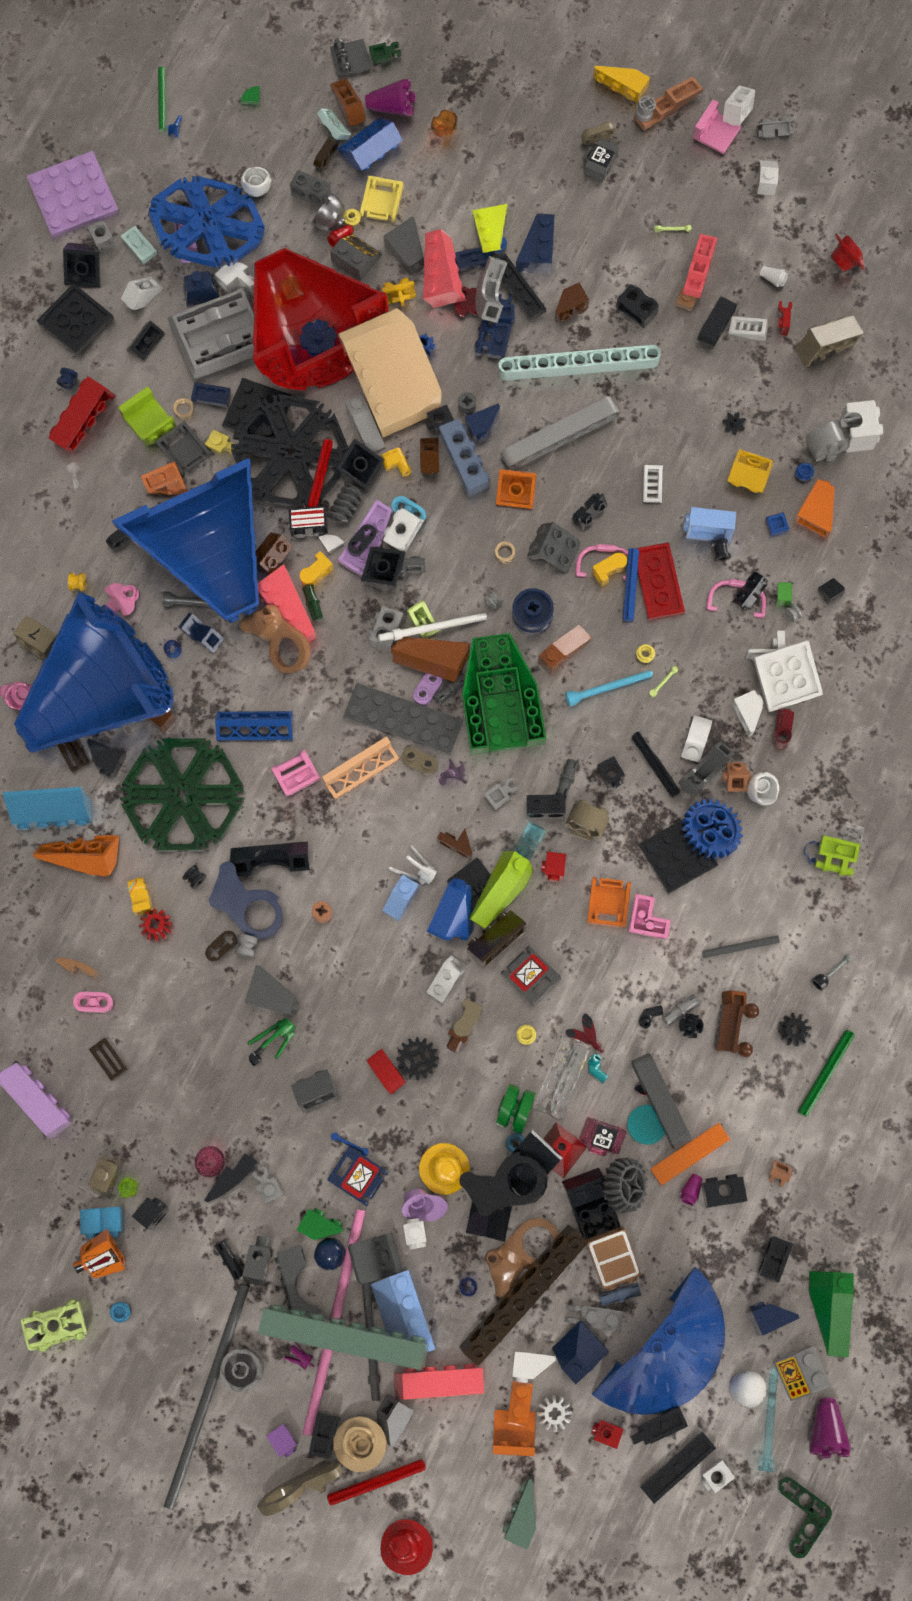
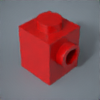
M547 852L546 861H542L541 872H545L544 878H548V881L559 882V880L564 879L565 853Z
M599 1419L598 1423L594 1422L591 1434L594 1435L593 1440L617 1449L624 1428Z

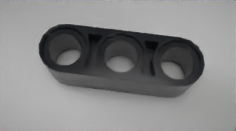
M721 296L702 327L697 340L714 348L734 314L737 303Z

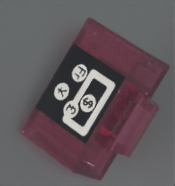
M587 1117L579 1139L589 1145V1152L604 1157L607 1151L619 1154L627 1132L619 1126ZM593 1146H594V1147H597V1148H600V1149H603V1151L594 1149Z

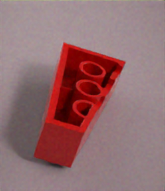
M87 376L80 383L77 393L71 397L67 409L60 414V420L52 427L48 438L72 453L86 436L85 430L93 427L98 413H104L107 409L105 404L109 399L113 401L116 395Z

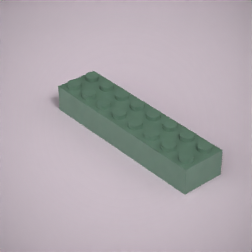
M277 1304L263 1308L258 1334L418 1370L425 1367L430 1343L426 1342L425 1337L413 1335L411 1338L405 1337L403 1332L393 1331L386 1333L385 1328L376 1326L368 1329L365 1328V1324L359 1322L345 1324V1320L333 1317L327 1320L325 1315L313 1313L309 1316L305 1315L304 1310L293 1308L287 1311L285 1306Z

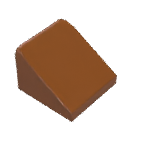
M724 991L722 992V1003L746 1006V992Z

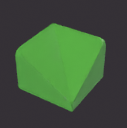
M779 582L778 600L775 606L789 607L792 602V584Z

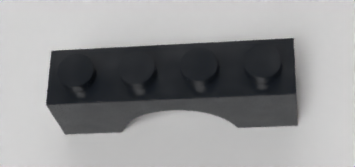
M308 841L231 848L230 862L235 865L237 876L252 875L257 869L268 865L284 866L290 872L310 870Z

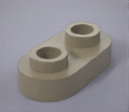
M604 122L600 126L585 129L581 139L584 145H591L597 143L600 138L603 140L611 138L616 133V129L613 123Z
M408 747L402 752V762L405 766L426 776L433 775L437 771L438 764L434 757L414 747ZM409 754H414L415 757L413 759H409L407 756ZM426 762H430L432 765L430 767H425L424 764Z

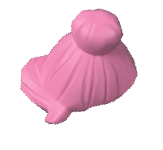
M22 681L5 684L0 687V696L5 699L8 706L21 710L32 685Z

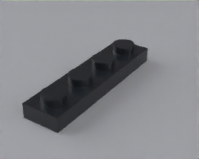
M504 254L498 259L507 262L501 281L532 321L545 313L546 307L508 256Z
M701 1431L643 1483L640 1488L655 1504L712 1453L716 1447Z

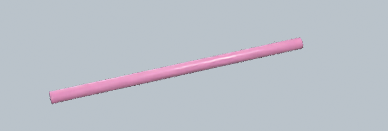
M356 1209L330 1318L341 1317L353 1267L348 1245L359 1242L366 1212ZM322 1349L302 1434L313 1435L333 1350Z

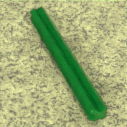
M845 1030L800 1106L798 1110L800 1115L807 1117L855 1036L850 1030Z

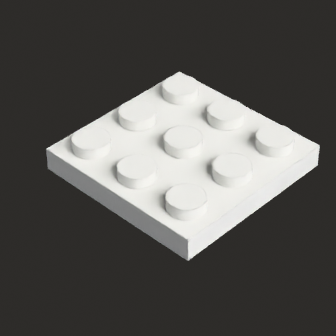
M809 640L753 657L769 712L823 695Z

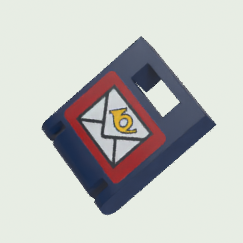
M348 1146L327 1178V1181L365 1206H368L369 1203L363 1197L366 1196L372 1199L384 1181V1178L378 1174L381 1172L387 1176L389 1172ZM346 1157H348L353 1162L342 1178L336 1172Z

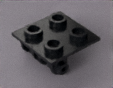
M475 858L450 877L447 882L450 883L455 878L461 879L471 886L473 909L491 874L481 861Z

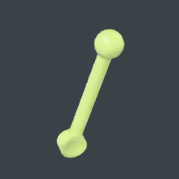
M691 225L683 227H654L655 232L669 230H685L690 232L692 229Z
M676 666L671 668L670 673L655 689L650 690L651 697H656L657 691L674 673L678 672Z

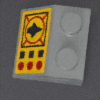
M808 1346L773 1362L790 1401L814 1394L831 1386L814 1346Z

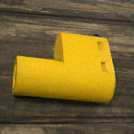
M400 447L381 455L385 459L383 465L386 471L398 467L403 477L412 473Z

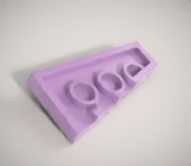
M376 500L355 532L356 534L363 525L370 524L376 529L375 539L357 557L350 555L346 546L337 562L362 577L370 548H380L383 534L392 509ZM364 530L365 533L362 538L365 539L368 535L371 537V531L368 530L366 532ZM359 541L357 545H353L352 550L355 551L357 549L360 551L359 546L361 542Z

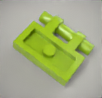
M821 835L817 854L823 855L824 860H816L814 867L820 868L824 872L832 871L837 872L841 876H852L854 869L849 868L848 863L857 862L861 844ZM832 858L840 859V865L832 864Z

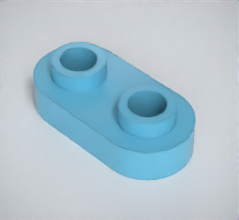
M398 496L393 499L391 507L395 513L397 510L400 511L399 505L404 503V509L414 515L419 512V518L424 521L426 520V511L418 504L404 496Z

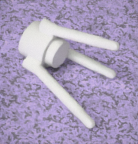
M412 845L409 848L424 865L422 866L408 855L406 859L420 869L418 872L420 878L392 867L388 868L389 871L404 875L407 878L418 881L422 885L425 882L429 885L438 873L434 870L435 867L430 865Z

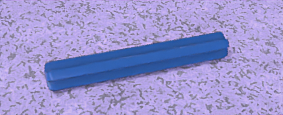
M629 548L627 555L623 607L624 621L634 620L639 550L636 548Z

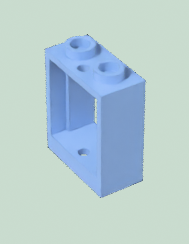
M691 507L690 513H686L683 526L686 538L708 541L725 538L730 543L735 530L736 512Z

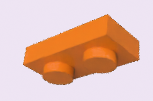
M513 1381L507 1424L528 1427L533 1384Z

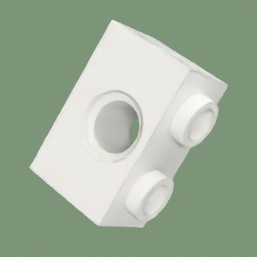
M401 508L400 511L397 510L394 514V522L391 527L388 526L383 534L385 536L383 541L400 551L406 552L424 520ZM404 524L406 531L400 535L398 528Z

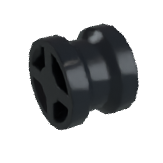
M193 865L185 872L182 879L185 882L188 881L192 889H196L205 881L207 875L201 873L199 868Z

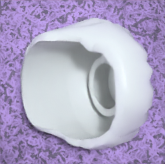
M252 167L246 169L242 174L241 186L248 195L259 197L269 191L272 179L266 169Z
M769 772L754 774L747 784L749 798L760 805H771L777 800L779 784L775 776Z
M753 1371L739 1373L730 1382L731 1397L742 1406L747 1408L759 1406L766 1397V1383L758 1373Z

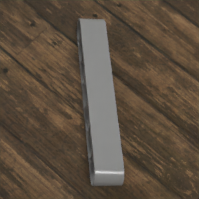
M606 397L506 447L501 451L500 455L508 469L514 470L615 419L620 412L611 397Z

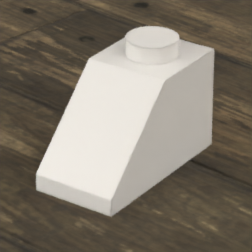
M759 160L757 194L775 195L779 171L777 162Z
M151 276L128 282L121 300L130 309L144 308L164 287Z
M755 690L735 698L732 702V706L748 738L755 731L763 708L762 705L764 704L762 697L759 694L757 695Z
M515 1351L512 1377H516L517 1382L528 1383V1379H534L556 1361V1356Z

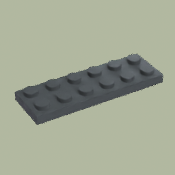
M356 683L343 715L345 720L448 756L451 755L463 720L359 683Z

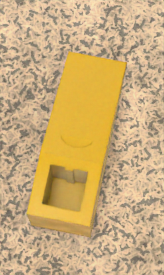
M607 66L594 67L593 78L597 82L607 85L614 92L621 93L628 100L638 103L639 99L649 88L650 77L636 69Z

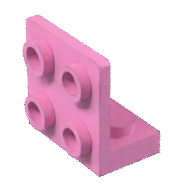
M712 100L695 126L693 139L724 154L741 129V125L733 126L723 122V115L719 114L720 111H718L719 102Z

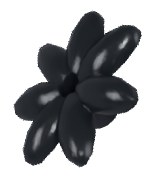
M739 412L734 417L731 413H727L728 419L722 420L724 424H727L725 431L732 429L733 433L737 434L738 429H745L741 423H744L746 419H739Z

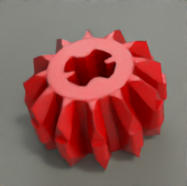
M156 908L153 909V914L146 911L145 913L148 917L140 918L144 922L139 925L140 929H144L141 934L143 936L147 935V940L149 941L154 937L155 942H159V936L165 940L166 936L164 933H171V930L167 927L173 926V923L168 921L171 917L165 915L164 910L158 913ZM154 922L158 923L159 927L157 929L154 928Z

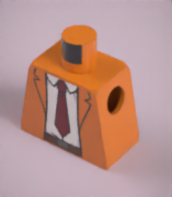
M108 1229L82 1245L80 1248L81 1259L73 1263L77 1274L88 1270L92 1278L95 1279L125 1269V1257Z

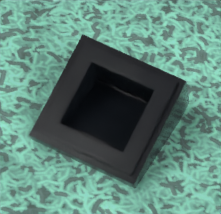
M834 578L818 587L828 603L844 594L846 590Z

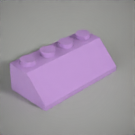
M15 1063L0 1072V1085L45 1136L55 1139L72 1123L68 1119L70 1114L64 1108L59 1109L56 1103L58 1101L52 1094L49 1093L47 1095L42 1090L44 1085L38 1079L33 1080L30 1076L32 1072L25 1064L21 1066Z

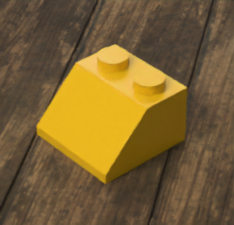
M739 449L727 481L736 487L743 486L751 492L763 493L774 460Z

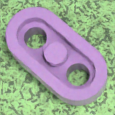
M426 673L414 690L413 698L415 703L422 706L428 705L432 701L433 695L442 686V678ZM435 677L436 681L431 682L429 679ZM424 692L426 696L420 697L419 694Z

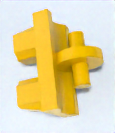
M403 278L399 281L400 284L393 285L391 282L384 283L382 292L387 294L388 304L399 302L400 306H405L404 300L416 298L413 280L410 281L408 278Z

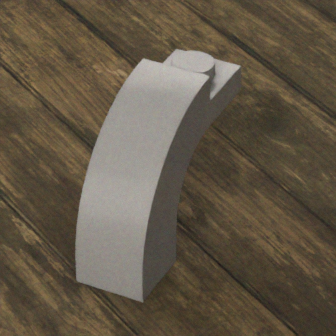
M491 256L487 260L484 272L480 273L478 279L475 307L481 319L497 323L503 308L498 297L499 286L507 262Z

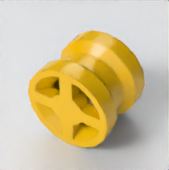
M69 572V591H74L75 589L80 591L86 590L85 573L75 574L74 572Z

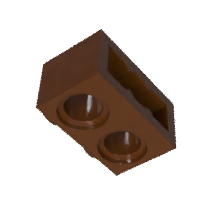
M270 532L255 552L257 570L260 573L270 575L278 568L294 546L283 535Z

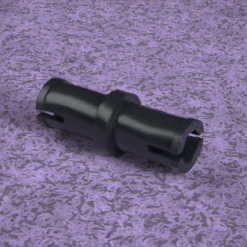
M226 1239L214 1245L223 1260L222 1264L226 1265L233 1280L235 1281L242 1277L243 1270L236 1259L238 1257L236 1254H233Z

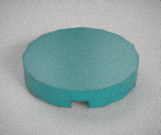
M651 1105L638 1106L628 1117V1132L634 1141L639 1144L650 1145L657 1143L663 1138L665 1133Z

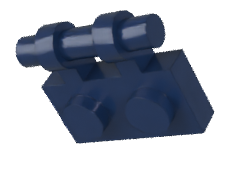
M482 320L477 331L479 335L477 341H475L474 354L481 356L482 350H488L487 357L505 358L512 324L494 322L493 327H488L489 322ZM486 335H491L489 342L485 341Z

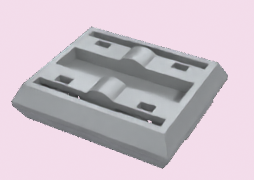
M246 287L167 318L193 380L253 357L254 311L253 301ZM249 335L250 338L243 339V337ZM242 344L243 347L236 350V346ZM207 352V355L201 356V353ZM219 353L220 357L213 359L212 356Z

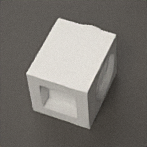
M721 1459L701 1473L703 1477L701 1480L702 1484L708 1491L712 1489L714 1493L718 1492L735 1478ZM715 1471L721 1473V1480L718 1483L711 1481V1475Z

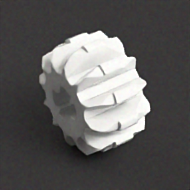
M552 1395L551 1403L545 1397L544 1401L547 1405L544 1406L541 1403L538 1405L541 1409H544V1412H537V1416H545L539 1423L543 1424L548 1421L545 1426L546 1430L553 1424V1431L557 1432V1424L562 1429H565L562 1421L570 1423L571 1420L566 1418L565 1415H572V1411L564 1410L570 1406L568 1402L561 1406L564 1400L563 1397L559 1398L558 1403L556 1402L555 1395ZM554 1407L557 1408V1411L560 1410V1415H557L556 1419H552V1415L549 1417V1412Z

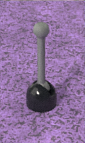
M845 955L844 959L826 975L818 974L812 978L813 985L818 990L823 991L828 986V978L846 962H850L852 960L851 955Z

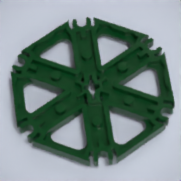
M161 738L165 745L163 746L159 740L156 741L158 744L157 749H152L148 745L150 754L144 748L121 784V792L128 793L127 797L120 798L121 802L125 803H121L140 840L142 843L144 840L145 845H148L150 841H155L152 848L158 852H203L200 844H202L205 850H208L206 843L209 840L213 841L214 845H217L214 837L216 836L219 842L222 840L242 808L243 803L241 802H244V799L236 797V794L244 792L242 787H237L243 786L222 747L220 750L219 745H216L214 749H209L211 741H207L206 738ZM174 748H195L197 753L182 775L171 756V751ZM217 762L223 765L230 777L228 785H201L213 764ZM153 763L165 785H137L136 778L145 764ZM177 787H179L180 790H182V792H187L185 794V799L187 803H185L184 799H182L181 797L177 798L179 796V790L177 789ZM138 805H163L148 829L143 828L135 814V808ZM199 805H227L230 811L221 826L214 829L210 826ZM181 815H183L194 835V841L190 844L169 843L168 836Z

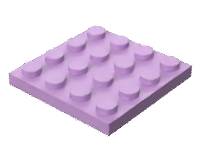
M93 151L27 175L52 238L119 213Z

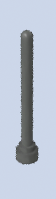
M163 592L162 605L164 607H171V605L175 604L208 606L201 598L179 597L172 594V592Z

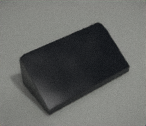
M151 320L146 322L127 348V351L141 360H145L164 334V331Z

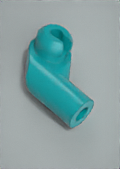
M593 1054L588 1059V1071L593 1077L604 1083L608 1075L601 1070V1056Z

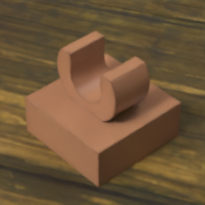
M773 1160L770 1168L769 1182L772 1183L774 1178L781 1179L779 1186L782 1187L785 1181L789 1182L792 1175V1167Z

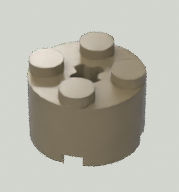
M581 799L573 805L565 828L567 830L568 828L572 829L571 834L580 839L592 842L594 838L597 839L596 842H599L609 821L608 811L603 807L596 808L586 800Z

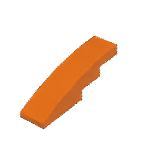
M719 1122L652 1167L651 1171L662 1186L729 1141L730 1137Z

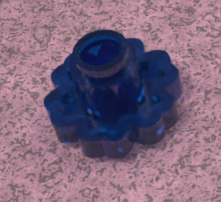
M319 319L314 323L307 322L302 327V334L299 336L301 348L308 350L310 356H317L333 348L334 342L337 340L335 329L328 327L327 321Z

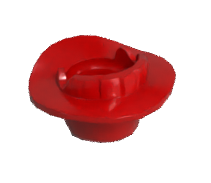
M836 233L835 237L839 243L831 253V259L843 272L857 265L862 270H865L863 254L858 245L850 236L846 235L842 239Z
M403 1519L392 1523L382 1536L380 1546L382 1560L390 1570L401 1575H414L421 1572L429 1564L433 1553V1539L429 1531L422 1524L414 1520Z

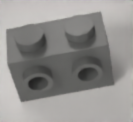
M327 1069L317 1071L313 1076L299 1079L291 1085L297 1104L303 1113L340 1097L333 1077Z

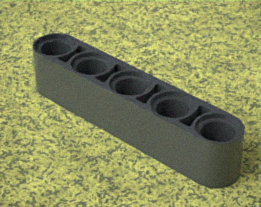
M648 1053L632 1060V1067L671 1147L676 1149L691 1142V1135L651 1054Z

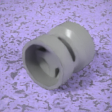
M643 96L639 99L635 111V116L639 121L647 122L651 120L656 107V102L652 97Z
M239 934L238 942L240 946L235 948L234 953L239 956L253 958L255 952L252 948L257 944L258 938Z

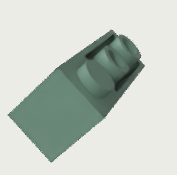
M528 1477L527 1482L523 1480L519 1489V1493H522L519 1502L514 1501L510 1511L513 1513L511 1521H506L502 1531L505 1533V1540L527 1550L536 1530L532 1478Z

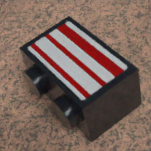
M326 506L288 509L291 537L303 538L306 535L319 537L328 534Z

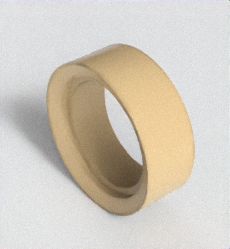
M180 398L173 405L174 413L179 419H189L194 413L193 404L187 398ZM181 404H188L191 407L189 413L185 415L179 414L177 408Z
M509 542L499 543L495 548L496 559L501 563L511 562L515 557L514 546ZM503 546H507L512 550V554L508 558H502L499 556L498 550Z

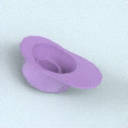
M417 1188L410 1192H405L403 1195L402 1214L406 1218L435 1221L443 1217L447 1212V1202L439 1196L430 1195L425 1189Z

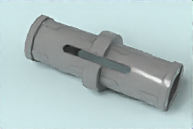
M692 994L685 1001L678 1002L674 1008L663 1014L662 1019L667 1026H670L681 1017L684 1018L685 1014L700 1005L698 997Z

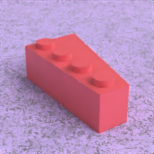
M283 564L258 583L259 598L265 605H276L284 620L299 630L306 637L308 643L316 639L314 628Z
M464 1364V1369H456V1365L444 1366V1370H436V1367H424V1371L416 1372V1369L413 1368L404 1369V1373H394L395 1398L404 1400L483 1394V1368H476V1364Z

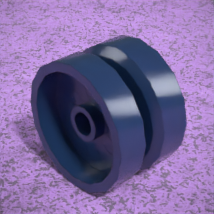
M537 588L521 591L515 597L512 605V621L515 627L521 633L529 636L544 633L550 627L554 613L551 597L545 591Z

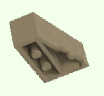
M844 316L837 321H828L817 327L815 325L809 328L807 334L795 350L804 366L807 367L811 365L812 360L818 357L820 360L826 358V353L833 350L837 353L856 344L864 333L854 316Z

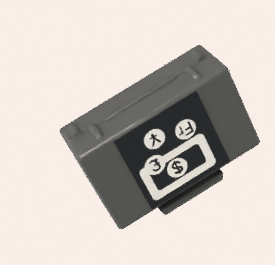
M601 138L595 147L589 146L583 157V161L586 162L584 174L603 182L618 155L619 146Z

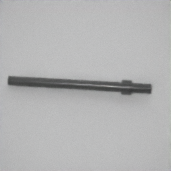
M370 1282L362 1284L365 1325L366 1328L370 1329V1327L374 1326L371 1286ZM368 1358L370 1374L368 1376V1384L371 1387L372 1401L380 1400L378 1384L380 1383V1375L377 1372V1360Z

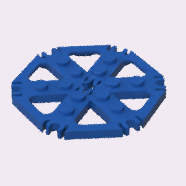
M192 176V182L187 181L186 177L183 178V182L181 178L152 198L148 211L152 227L160 246L164 245V250L172 248L170 255H174L175 258L216 268V265L221 268L222 262H226L227 266H230L231 262L234 265L261 245L265 226L252 197L249 198L248 194L241 195L242 188L197 176V178ZM211 186L212 188L225 190L227 195L210 206L203 187ZM181 190L184 192L190 207L170 203L166 198L175 191ZM242 207H247L253 222L248 223L229 217ZM160 219L184 226L173 234H167L163 229ZM223 235L248 242L237 250H231L228 248ZM203 237L210 254L190 251L187 248Z

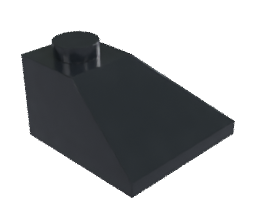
M67 243L63 248L64 285H72L74 283L77 286L100 287V251L86 244Z

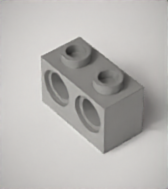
M382 606L381 611H377L374 622L376 624L374 628L370 629L368 634L370 646L391 652L392 645L396 641L391 639L379 642L377 637L378 634L388 633L393 629H401L404 613ZM390 617L393 619V621L391 623H385L384 619Z

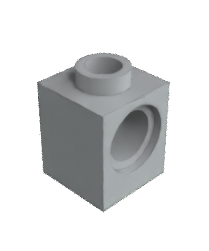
M104 220L95 222L88 227L91 238L100 253L116 247Z

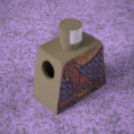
M108 1156L99 1158L88 1183L90 1191L110 1199L125 1163Z

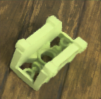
M73 1299L68 1300L66 1305L41 1313L33 1311L30 1316L21 1319L23 1334L29 1351L39 1350V1352H44L53 1345L72 1339L82 1340L87 1334L80 1302ZM78 1309V1312L73 1314L71 1318L62 1317L65 1312ZM51 1320H56L59 1323V1328L55 1332H51L48 1329V1323ZM37 1321L43 1323L38 1325L37 1329L26 1328L25 1324ZM72 1322L82 1325V1328L73 1331L64 1329ZM35 1334H45L41 1341L30 1344L29 1340Z

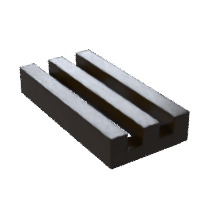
M77 740L72 742L83 760L81 763L69 742L65 743L76 763L74 767L62 745L58 744L57 746L71 772L89 764Z
M103 1038L89 1049L111 1081H114L115 1078L128 1070L106 1038ZM101 1045H106L108 1050L111 1052L113 1057L121 1066L120 1070L116 1067L114 1062L111 1060V1058ZM97 1048L115 1071L113 1075L95 1051Z

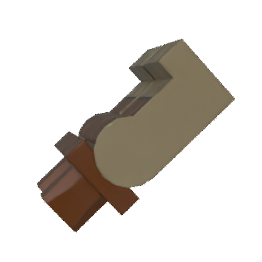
M466 998L462 1003V1009L465 1011L461 1019L454 1024V1030L450 1029L448 1033L450 1040L447 1044V1049L458 1054L462 1045L467 1046L468 1038L471 1036L483 1013L482 1006Z

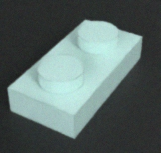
M332 109L319 110L317 115L335 139L348 140L352 134Z
M136 226L121 235L123 242L142 264H145L157 255V251Z

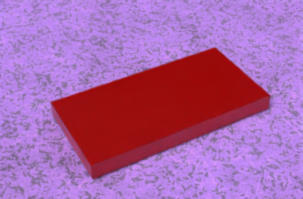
M669 542L636 548L639 550L637 575L647 619L653 620L684 614L685 609Z

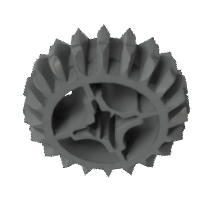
M628 1157L618 1158L614 1162H610V1167L606 1168L607 1174L603 1175L605 1182L602 1183L604 1184L602 1192L606 1193L604 1199L608 1201V1206H611L612 1210L621 1213L633 1212L640 1208L641 1203L644 1202V1196L647 1195L645 1191L648 1187L646 1186L648 1178H645L646 1171L642 1170L643 1166L638 1163V1160Z

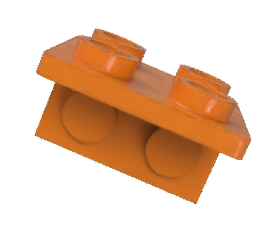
M495 1410L493 1454L535 1456L536 1413L529 1412L528 1427L507 1424L509 1410Z

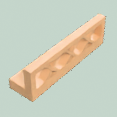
M386 736L322 776V779L336 800L400 759ZM387 750L394 757L389 761L380 760L381 754ZM369 761L377 763L375 770L372 772L364 770L365 764ZM353 771L360 773V778L356 782L348 780L349 774ZM336 782L344 783L343 790L335 793L331 785Z

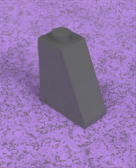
M412 216L384 235V245L409 276L413 273H418L424 267L421 243L415 218Z
M255 966L245 999L246 1005L292 1017L293 1013H296L298 1010L299 1002H297V997L261 966Z

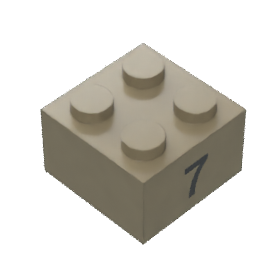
M27 615L13 632L16 642L20 644L19 647L27 653L30 651L34 653L35 658L42 663L48 657L57 637V634Z

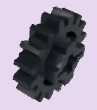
M416 1037L415 1042H412L409 1038V1044L402 1043L404 1049H398L397 1051L401 1055V1057H396V1061L401 1062L398 1065V1069L404 1068L402 1075L408 1073L410 1080L413 1076H416L417 1081H419L420 1076L427 1079V1073L434 1074L432 1067H438L434 1063V1061L439 1060V1057L434 1056L438 1051L437 1049H431L433 1047L432 1042L428 1045L426 1044V1038L422 1042H419V1037ZM418 1046L416 1050L409 1051L410 1048ZM425 1049L429 1051L431 1060L425 1057ZM420 1054L423 1061L415 1063L412 1057H417ZM404 1058L410 1060V1069L405 1065ZM427 1067L425 1070L417 1072L418 1068Z

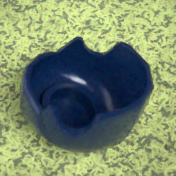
M325 1238L318 1243L314 1251V1259L318 1267L327 1271H333L340 1267L345 1256V1248L341 1241L336 1238Z

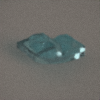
M529 822L513 851L530 861L541 843L546 830Z

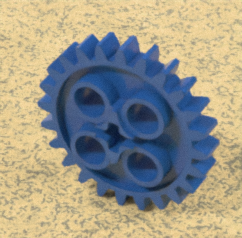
M710 798L707 802L705 799H702L700 802L696 801L693 806L691 805L687 809L688 811L684 814L686 818L682 820V823L685 824L682 830L687 831L683 837L690 839L687 844L693 843V851L698 848L699 855L704 852L706 858L712 855L715 860L718 856L721 859L729 856L741 844L740 839L743 837L740 833L743 827L738 826L742 821L735 819L738 814L731 813L732 807L727 809L726 803L721 806L718 799L713 803L712 798Z

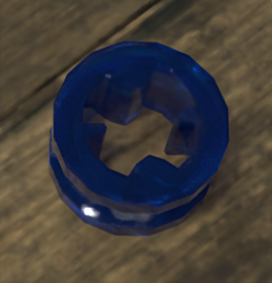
M169 640L164 644L163 649L167 657L175 659L181 655L182 649L176 640ZM172 645H174V647H175V649H174L175 652H173V653H171V651H170V649H171L170 646H172Z
M471 1278L463 1279L459 1285L460 1292L464 1296H473L477 1291V1283ZM467 1281L472 1282L473 1292L470 1290V1293H465V1289L462 1288L463 1284H467Z

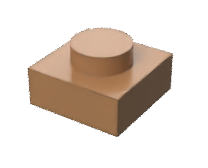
M681 287L675 306L692 311L697 297L683 294L684 287Z

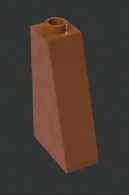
M402 637L401 640L392 645L391 654H393L394 663L456 683L469 658L470 644Z

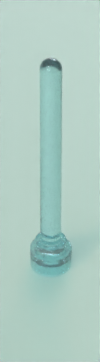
M776 1369L770 1371L764 1454L761 1462L758 1464V1470L775 1472L772 1446L778 1371Z

